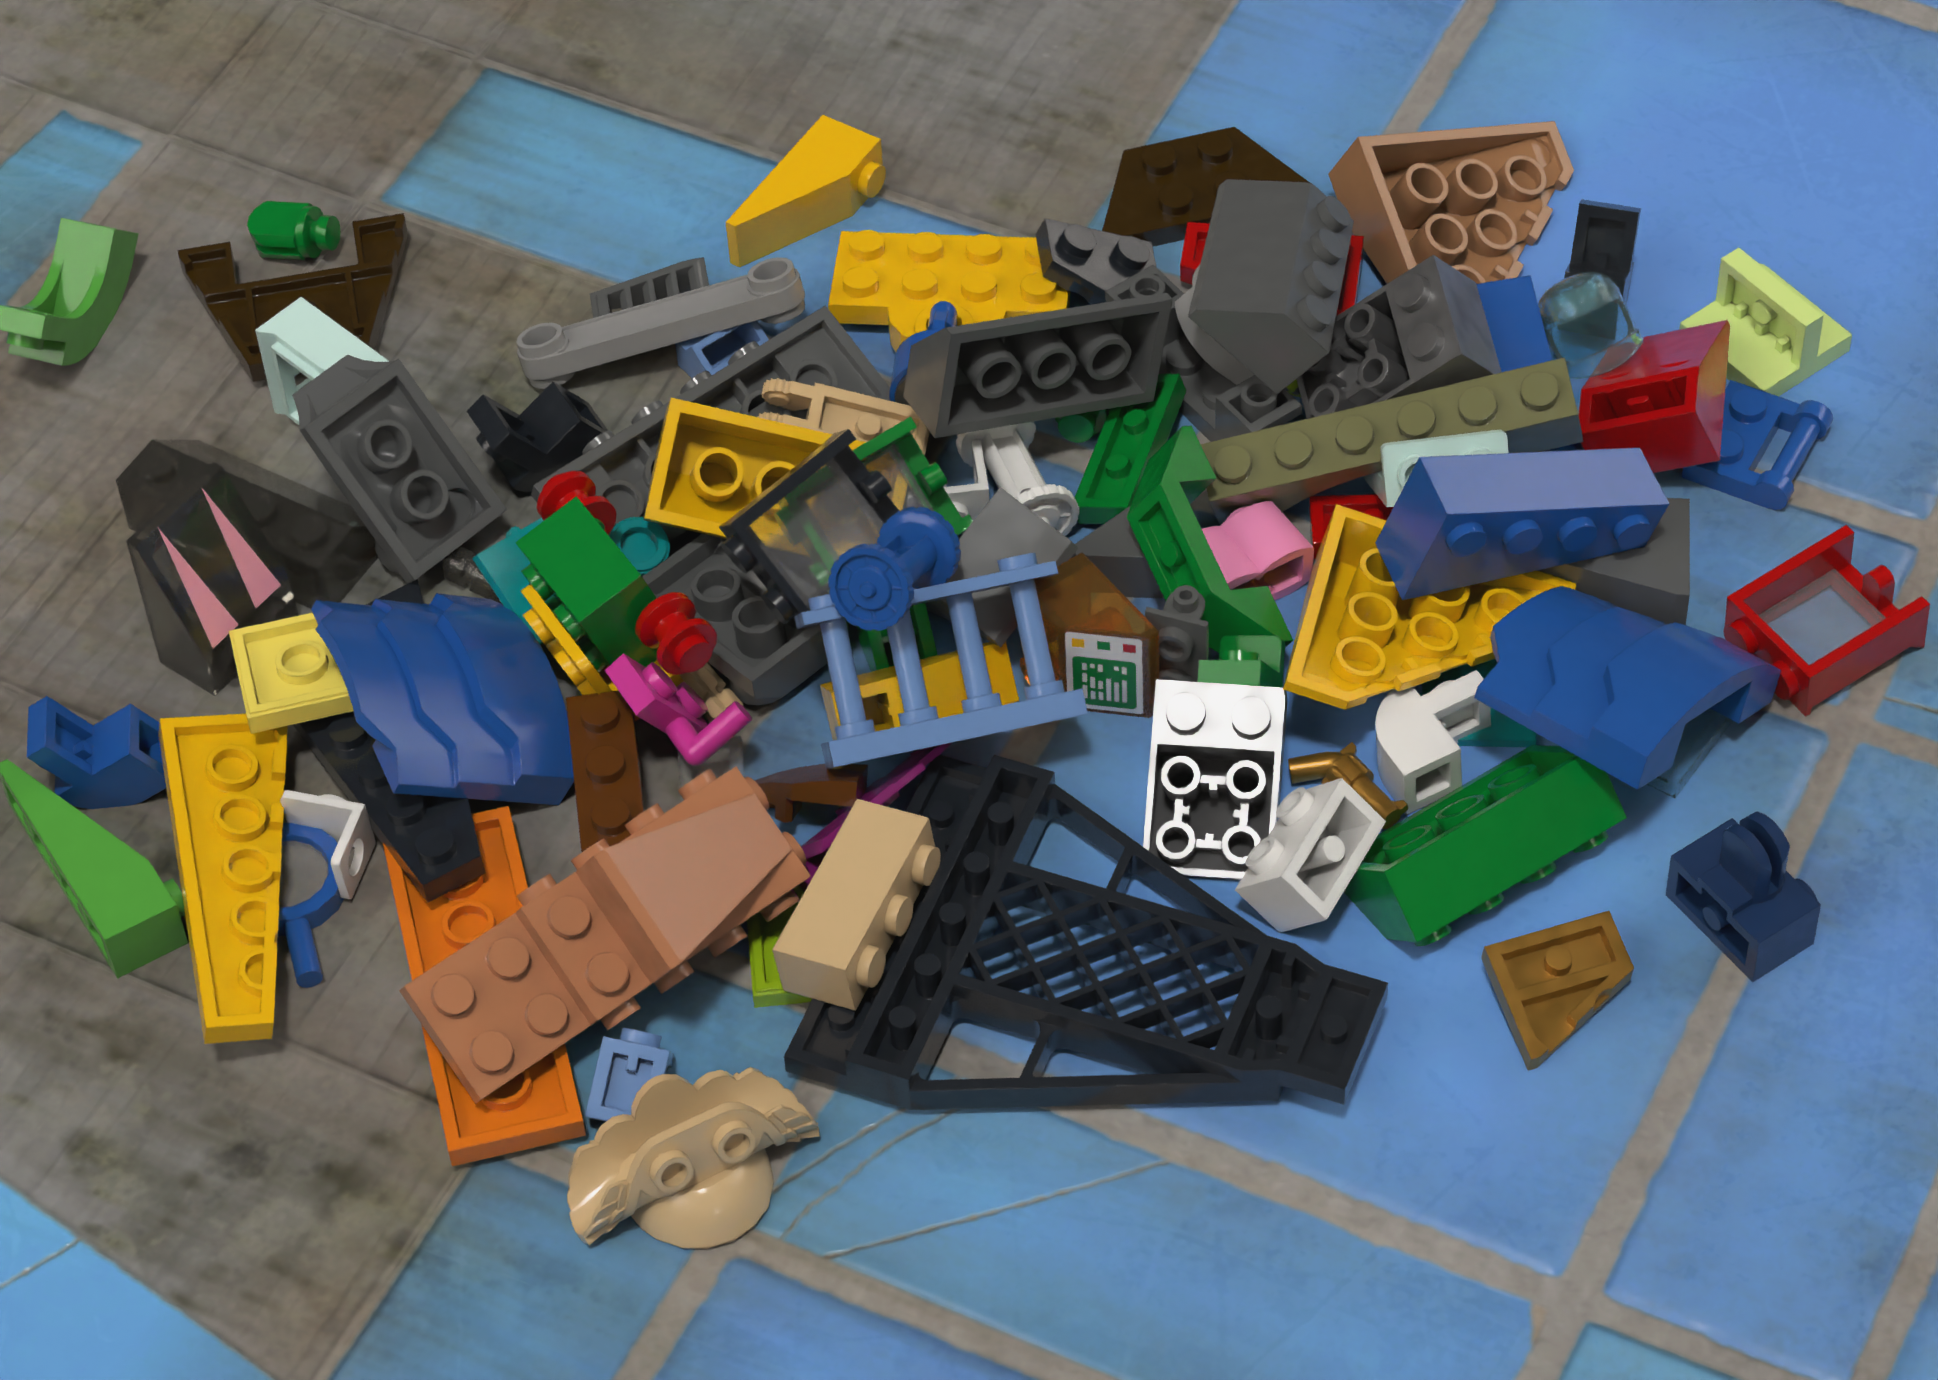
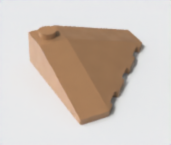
M1555 121L1361 136L1356 138L1328 175L1337 199L1346 207L1351 219L1354 220L1352 233L1357 236H1364L1363 249L1387 284L1432 255L1476 282V284L1518 277L1524 264L1518 261L1521 252L1526 244L1532 246L1538 240L1553 211L1547 204L1554 190H1563L1574 169Z

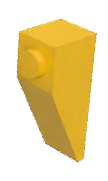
M822 115L726 221L730 263L742 267L853 216L868 198L875 197L883 186L886 169L882 161L881 139Z

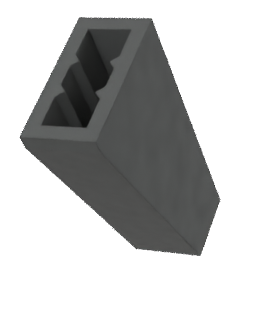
M1667 498L1669 506L1645 547L1537 571L1577 583L1575 590L1601 600L1609 601L1618 607L1651 617L1666 624L1677 622L1686 625L1690 597V499Z

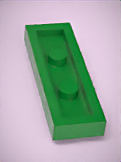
M1159 374L1154 401L1110 408L1075 495L1079 506L1078 524H1105L1131 506L1147 462L1167 442L1187 390L1180 374Z

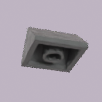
M1000 487L959 538L961 558L955 574L946 583L1000 572L997 560L1028 553H1036L1038 564L1056 561L1059 574L1078 548L1067 537ZM1058 574L1035 580L1038 599ZM1005 586L972 593L981 638L1002 647L1017 627L1010 587ZM946 599L925 603L928 611L951 622Z

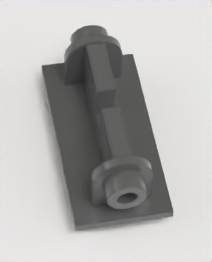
M1183 585L1176 588L1169 595L1163 610L1146 607L1145 666L1147 693L1155 694L1156 679L1197 682L1199 660H1208L1209 622L1201 620L1205 611V600L1192 586Z

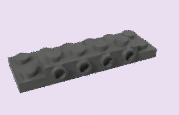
M825 305L760 346L756 341L744 345L728 360V366L711 375L709 371L697 374L681 388V395L676 397V399L754 417L759 416V413L772 412L806 419L808 409L792 411L765 402L761 395L764 382L771 380V378L785 379L786 381H795L814 386L816 382L890 401V387ZM659 400L654 401L640 410L633 417L632 425L614 435L612 431H606L595 437L585 446L582 456L534 484L531 496L537 502L544 485L555 475L569 471H582L594 482L596 486L595 496L605 497L614 506L617 514L615 525L626 518L644 517L654 462L669 402L663 405ZM657 523L667 534L670 548L696 533Z

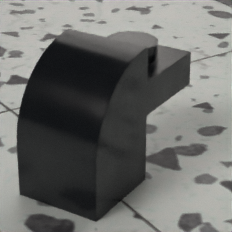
M1584 199L1580 201L1571 261L1565 271L1556 330L1611 339L1617 338L1622 326L1634 266L1633 257L1641 208Z
M552 382L520 415L484 394L467 410V413L481 432L476 437L479 445L494 459L510 485L514 489L523 492H532L534 484L582 456L583 449L591 440L601 433L608 431L587 401L555 382Z

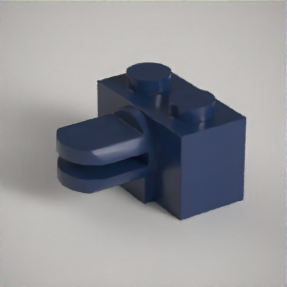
M1758 811L1741 819L1739 824L1731 818L1671 855L1666 896L1752 982L1814 944L1821 907L1810 886L1801 879H1794L1786 871L1790 845L1784 833L1771 818Z

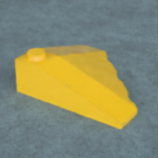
M1336 504L1319 547L1305 594L1283 690L1347 710L1366 703L1367 698L1392 689L1402 691L1437 679L1442 672L1465 664L1472 667L1496 659L1490 639L1493 626L1516 607L1544 591L1560 586L1575 590L1577 583L1540 571H1532L1402 600L1375 544L1386 520Z

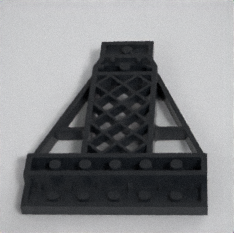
M938 755L929 763L906 809V812L929 818L935 847H938L940 850L939 868L929 886L924 885L913 904L912 919L904 935L895 937L886 954L885 967L880 981L875 987H868L856 1011L812 999L784 1055L786 1072L909 1110L1279 1100L1284 1087L1344 1105L1386 1003L1388 982L1323 964L1297 944L1267 936L1055 784V772L993 755L987 768ZM1056 818L1063 821L1118 861L1107 888L1027 865L1046 823L1050 819ZM1133 875H1138L1188 912L1124 894L1130 878ZM1023 906L1043 912L1046 916L1016 927L1008 911ZM1084 924L1107 931L1109 935L1079 946L1070 929ZM998 925H1000L1003 933L994 936ZM1057 934L1066 951L1035 962L1027 946ZM1149 943L1169 949L1172 954L1142 964L1134 947ZM1014 951L1023 968L992 979L983 962ZM1120 953L1129 970L1099 981L1090 964ZM1210 961L1233 968L1236 973L1206 983L1197 966ZM1077 970L1086 987L1055 998L1046 981ZM1183 972L1192 989L1163 1000L1153 983ZM1033 986L1039 998L1018 991ZM1140 988L1149 1006L1119 1017L1110 999ZM1238 994L1227 1019L1218 1001ZM1097 1005L1102 1016L1082 1010ZM1203 1007L1213 1025L1183 1036L1174 1018ZM968 1018L1037 1040L1020 1078L926 1080L952 1023L957 1019ZM1160 1024L1166 1036L1145 1029ZM1059 1048H1067L1150 1073L1137 1075L1041 1077L1051 1053Z

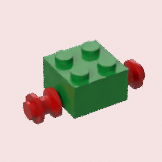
M569 471L549 479L537 500V512L544 521L515 542L530 562L521 572L566 631L576 641L575 643L594 668L600 672L608 665L610 666L624 653L645 667L657 660L667 673L673 675L691 673L701 669L710 660L717 643V633L712 625L705 619L695 618V605L687 595L681 592L667 593L658 598L654 595L641 574L609 537L608 534L616 522V510L608 499L602 496H595L596 486L586 473L582 471Z

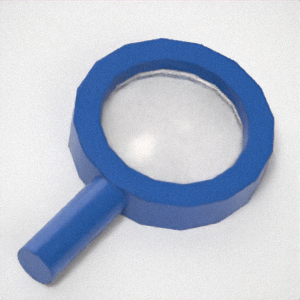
M288 822L283 823L278 936H286L297 984L301 987L309 988L318 985L323 979L311 929L327 921L339 910L344 898L340 897L331 867V858L338 843L322 829Z

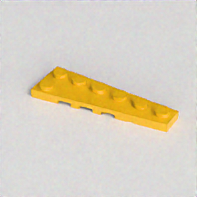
M246 713L160 718L158 735L204 1044L272 1039L284 816V807H282L280 799L284 793L288 726L251 734Z

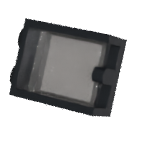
M849 429L834 433L819 448L728 521L719 526L720 530L728 538L722 543L724 551L743 573L747 574L750 570H753L767 588L761 594L765 604L783 624H787L792 620L796 625L794 616L801 612L810 611L809 598L829 594L828 579L829 575H831V568L834 562L839 559L838 557L856 545L877 544L881 527L891 516L899 511L887 496L892 491V487L886 478L877 470L869 472L849 447L856 440V437Z

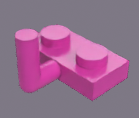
M623 653L605 669V672L635 715L666 733L685 761L692 766H699L705 763L752 721V717L739 702L734 701L711 723L707 724L702 715L708 711V708L701 697L685 682H681L676 687L670 677L653 662L645 667Z

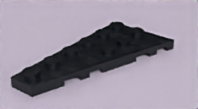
M418 579L378 598L381 600L424 604ZM372 601V602H370V603H368V604H366V605L372 606V604H373L374 601ZM354 711L293 724L294 728L351 802L365 804L371 829L379 840L384 843L427 903L485 874L468 798L393 793L372 747L376 739L371 737L356 722Z

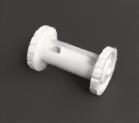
M1034 421L957 434L956 447L966 464L968 463L969 466L973 467L971 440L981 439L985 469L990 471L998 489L1000 487L1064 536L1072 530L1079 515V506L1075 497L1064 486L1046 484L1028 450V446L1035 437L1036 425Z

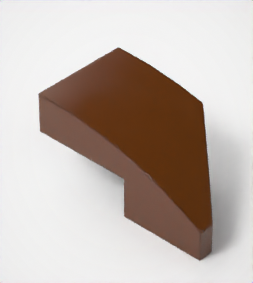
M825 764L803 766L777 772L755 781L765 793L769 802V808H775V819L788 823L794 820L802 808V802L853 807L855 801L861 799L867 790L868 765L848 764L826 769Z

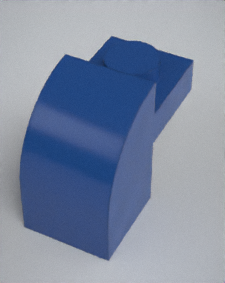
M48 696L28 707L27 758L55 775V793L71 805L85 809L131 806L152 797L166 788L158 735L159 722L134 705L129 704L95 725L90 724Z

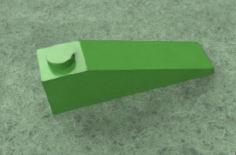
M8 759L0 762V780L8 804L117 979L188 944L181 917L185 916L182 892L174 879L171 878L162 882L149 860Z

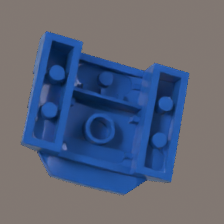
M1560 586L1530 598L1493 626L1490 639L1497 664L1479 684L1474 698L1638 790L1672 768L1686 723L1711 708L1739 724L1771 703L1781 670L1721 637L1677 622L1666 624L1651 617L1618 607L1609 601Z
M436 593L430 604L375 599L372 606L321 600L315 601L311 610L318 624L316 632L325 642L340 670L353 706L356 722L371 737L376 739L372 747L393 793L559 805L574 782L568 715L559 684L547 656L531 630L514 612L491 599Z

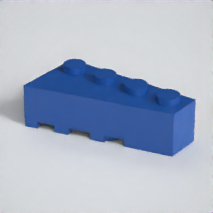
M1640 448L1419 457L1375 544L1401 599L1407 600L1645 547L1668 508L1669 502Z

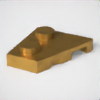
M1610 911L1484 946L1481 956L1528 1071L1538 1068L1628 983L1634 970V966Z

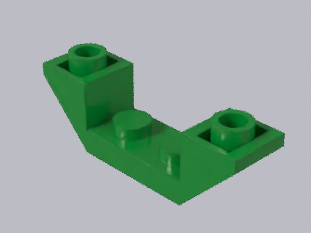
M1192 425L1182 426L1148 460L1127 514L1128 522L1165 601H1167L1169 595L1176 588L1188 585L1194 587L1203 596L1205 611L1201 620L1209 622V647L1217 653L1220 652V640L1226 635L1279 636L1285 641L1286 648L1293 641V638L1268 586L1230 590L1190 504L1217 478Z

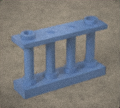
M1028 553L997 560L1000 571L997 573L914 589L912 605L942 599L947 600L967 699L961 701L964 713L939 718L937 707L929 706L909 610L900 621L887 628L904 713L898 714L900 727L875 731L873 719L866 720L846 618L841 616L836 610L830 594L809 598L810 611L801 612L794 616L796 627L800 629L820 625L841 726L835 727L837 740L821 743L826 769L1088 714L1083 688L1065 692L1062 680H1055L1035 580L1058 574L1056 561L1038 564L1036 553ZM1009 586L1030 686L1024 688L1025 701L1002 705L1000 694H993L972 593Z

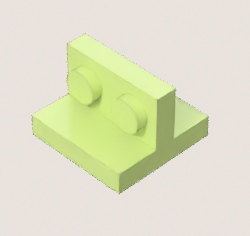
M1739 247L1721 258L1716 300L1680 322L1679 328L1681 330L1728 320L1730 336L1726 379L1776 396L1787 392L1849 352L1852 334L1769 267L1758 263Z

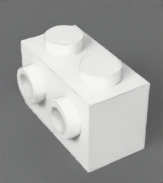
M1342 778L1308 789L1299 787L1288 794L1276 810V816L1279 819L1270 834L1260 841L1246 858L1245 864L1248 869L1235 891L1279 933L1328 919L1386 822Z

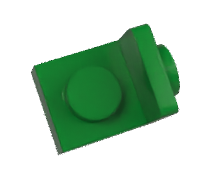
M1268 635L1223 636L1220 640L1219 660H1199L1197 682L1282 688L1285 641L1279 636Z

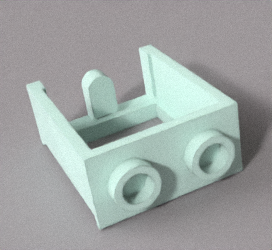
M302 297L255 330L274 412L286 415L298 425L299 416L292 395L346 355H350L362 360L389 362ZM301 372L308 377L296 386L294 377Z

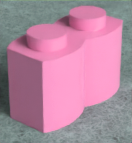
M1272 501L1240 507L1233 511L1220 526H1210L1202 529L1230 590L1268 586L1274 600L1293 593L1310 580L1313 570L1314 547Z

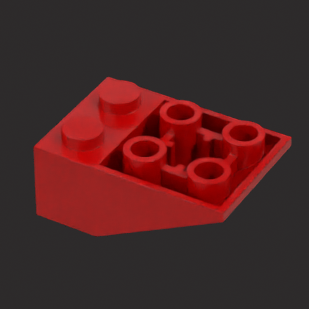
M1728 320L1612 343L1581 389L1579 420L1584 442L1580 443L1584 450L1640 448L1653 473L1720 461L1730 336Z

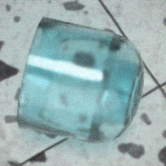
M1599 272L1574 274L1554 284L1546 290L1539 300L1538 306L1553 360L1565 357L1570 379L1589 378L1608 372L1626 362L1643 344V337L1636 327L1628 306L1620 293V289L1605 274Z

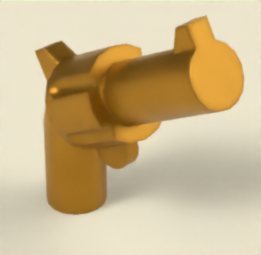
M1353 742L1340 752H1321L1288 759L1292 784L1324 778L1322 780V784L1342 778L1386 821L1382 827L1383 829L1392 827L1397 823L1401 815L1408 810V804L1404 800L1392 801L1373 782L1374 774L1356 756L1357 749Z

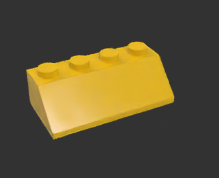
M670 398L654 462L644 520L728 539L719 526L728 521L819 448L833 434ZM855 440L849 447L854 450L866 442ZM889 453L865 467L869 472L879 471L892 487V491L887 496L898 510L902 511L907 483ZM839 482L805 501L838 557L856 545H870L877 542V538L880 535ZM778 503L749 525L766 548L810 558L801 542L793 546L783 534L774 516L775 512L781 510Z

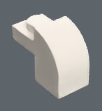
M1477 670L1459 679L1445 681L1423 696H1420L1414 687L1402 691L1392 689L1384 697L1377 710L1375 728L1379 776L1395 801L1404 800L1408 804V810L1404 812L1405 815L1437 801L1462 786L1461 748L1457 744L1458 740L1491 725V707L1474 698L1477 687L1484 679Z

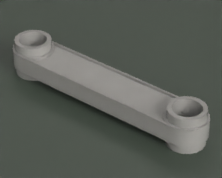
M771 258L757 263L748 271L747 275L564 327L556 323H542L529 327L517 337V355L523 372L529 378L531 385L539 389H546L552 382L558 385L564 384L574 376L576 371L760 319L763 322L774 324L789 321L800 315L805 309V291L800 274L794 268V264L790 259Z

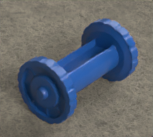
M925 507L904 508L902 511H898L883 524L879 532L880 536L877 538V544L856 545L838 557L839 559L834 562L831 568L828 586L830 587L829 594L836 610L841 616L846 618V621L869 631L873 629L879 631L887 629L889 626L892 627L908 613L912 605L911 601L914 599V589L946 583L955 574L961 558L959 538L949 521H946L938 512L931 511Z

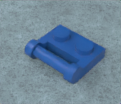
M1730 380L1725 389L1720 461L1683 467L1682 478L1768 509L1781 510L1786 507L1794 492L1793 479L1814 441L1825 436L1833 421V414L1827 406L1818 401L1807 400L1799 404ZM1778 428L1791 432L1771 470L1765 471L1762 474L1754 472Z

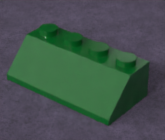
M1531 745L1378 834L1344 893L1386 939L1414 942L1416 946H1425L1447 936L1452 930L1449 923L1464 914H1479L1499 905L1504 900L1502 892L1518 882L1522 884L1531 883L1551 874L1557 868L1554 861L1570 851L1578 853L1600 845L1608 838L1606 830L1626 819L1627 816L1606 772L1560 746Z

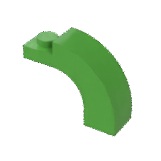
M61 218L52 263L46 280L38 294L25 306L0 305V330L8 332L6 343L10 344L8 354L61 366L72 365L85 358L98 345L119 308L130 276L139 233Z

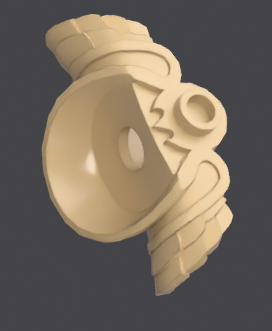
M749 1067L740 1074L736 1072L734 1075L723 1070L707 1072L697 1079L693 1085L677 1074L655 1076L648 1080L636 1093L631 1106V1115L622 1114L611 1117L599 1127L594 1140H590L589 1144L582 1145L576 1150L568 1174L567 1202L571 1210L569 1215L572 1226L581 1241L587 1245L592 1244L602 1234L610 1232L620 1221L629 1216L633 1218L643 1231L656 1240L683 1249H709L733 1242L752 1229L769 1207L774 1179L765 1148L773 1144L779 1146L786 1142H800L802 1138L820 1136L818 1123L812 1118L803 1104L798 1102L792 1091L784 1088L776 1079L766 1076L756 1068Z

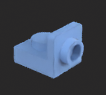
M622 1028L620 1040L603 1036L585 1117L606 1122L614 1116L622 1114L631 1115V1106L636 1093L648 1080L661 1074H667L668 1067L672 1065L674 1054L671 1051L659 1049L662 1036L629 1028Z

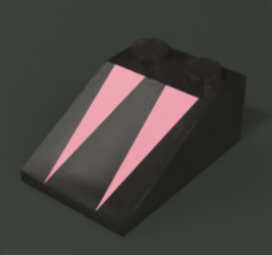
M215 462L211 463L126 540L160 663L213 696H216L233 679L239 678L229 635L230 630L299 616L289 575L226 471Z

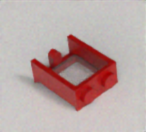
M1847 525L1727 596L1724 627L1725 640L1780 669L1781 673L1774 693L1782 700H1789L1805 717L1811 714L1812 707L1909 647L1924 648L1930 603L1921 596L1900 610L1893 605L1895 580L1891 571L1886 566L1879 565L1863 576L1851 564L1855 532Z

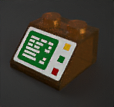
M1083 552L1057 566L1058 574L1035 580L1055 680H1062L1064 691L1068 692L1083 688L1087 711L1144 718L1152 717L1156 679H1159V631ZM1023 654V657L1020 659V667L1025 679L1029 683Z

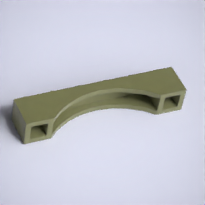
M1565 357L1201 444L1217 478L1206 489L1209 503L1220 526L1233 511L1243 506L1272 501L1283 512L1300 501L1328 488L1361 476L1382 471L1380 448L1384 443L1490 430H1502L1506 433L1509 453L1542 452L1584 442Z

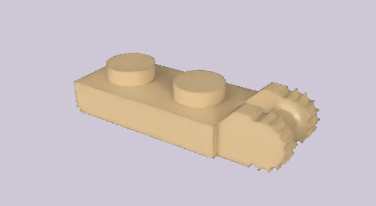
M771 378V380L764 382L761 395L765 402L792 411L808 409L806 419L772 412L759 413V416H757L759 418L828 434L849 429L856 437V440L868 442L905 419L912 417L917 426L912 435L925 455L929 430L909 405L816 382L814 386L779 378Z

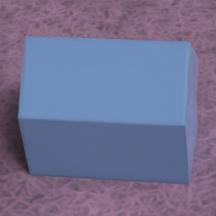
M753 321L675 343L678 366L691 378L703 371H709L713 375L728 366V360L744 345L756 341L760 346L769 339L758 321Z

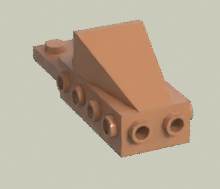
M737 766L719 778L716 777L711 768L706 770L678 790L684 801L665 813L658 803L651 806L624 825L631 836L618 844L609 846L604 838L593 844L571 860L577 871L558 884L551 874L543 877L516 896L523 905L516 913L399 990L475 1104L599 1020L607 1031L641 1008L634 998L636 995L653 984L663 994L695 972L688 960L706 948L716 958L748 935L741 925L759 912L769 922L800 901L793 889L811 877L804 866L807 862L806 856L800 844L791 834L785 831L781 833L767 812L769 802L756 781L750 777L744 778Z

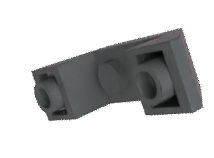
M1154 265L1105 291L1106 302L1168 293L1173 299L1159 374H1180L1187 391L1179 412L1210 442L1283 425L1302 414V405L1285 389L1276 394L1255 375L1236 385L1212 368L1198 354L1183 332L1175 310V301L1184 293Z

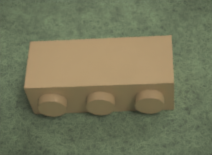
M860 799L855 801L772 949L784 991L856 1011L868 987L873 988L880 981L885 967L886 954L896 936H902L907 931L912 919L913 904L924 885L929 886L939 868L940 850L938 847H935L928 817Z

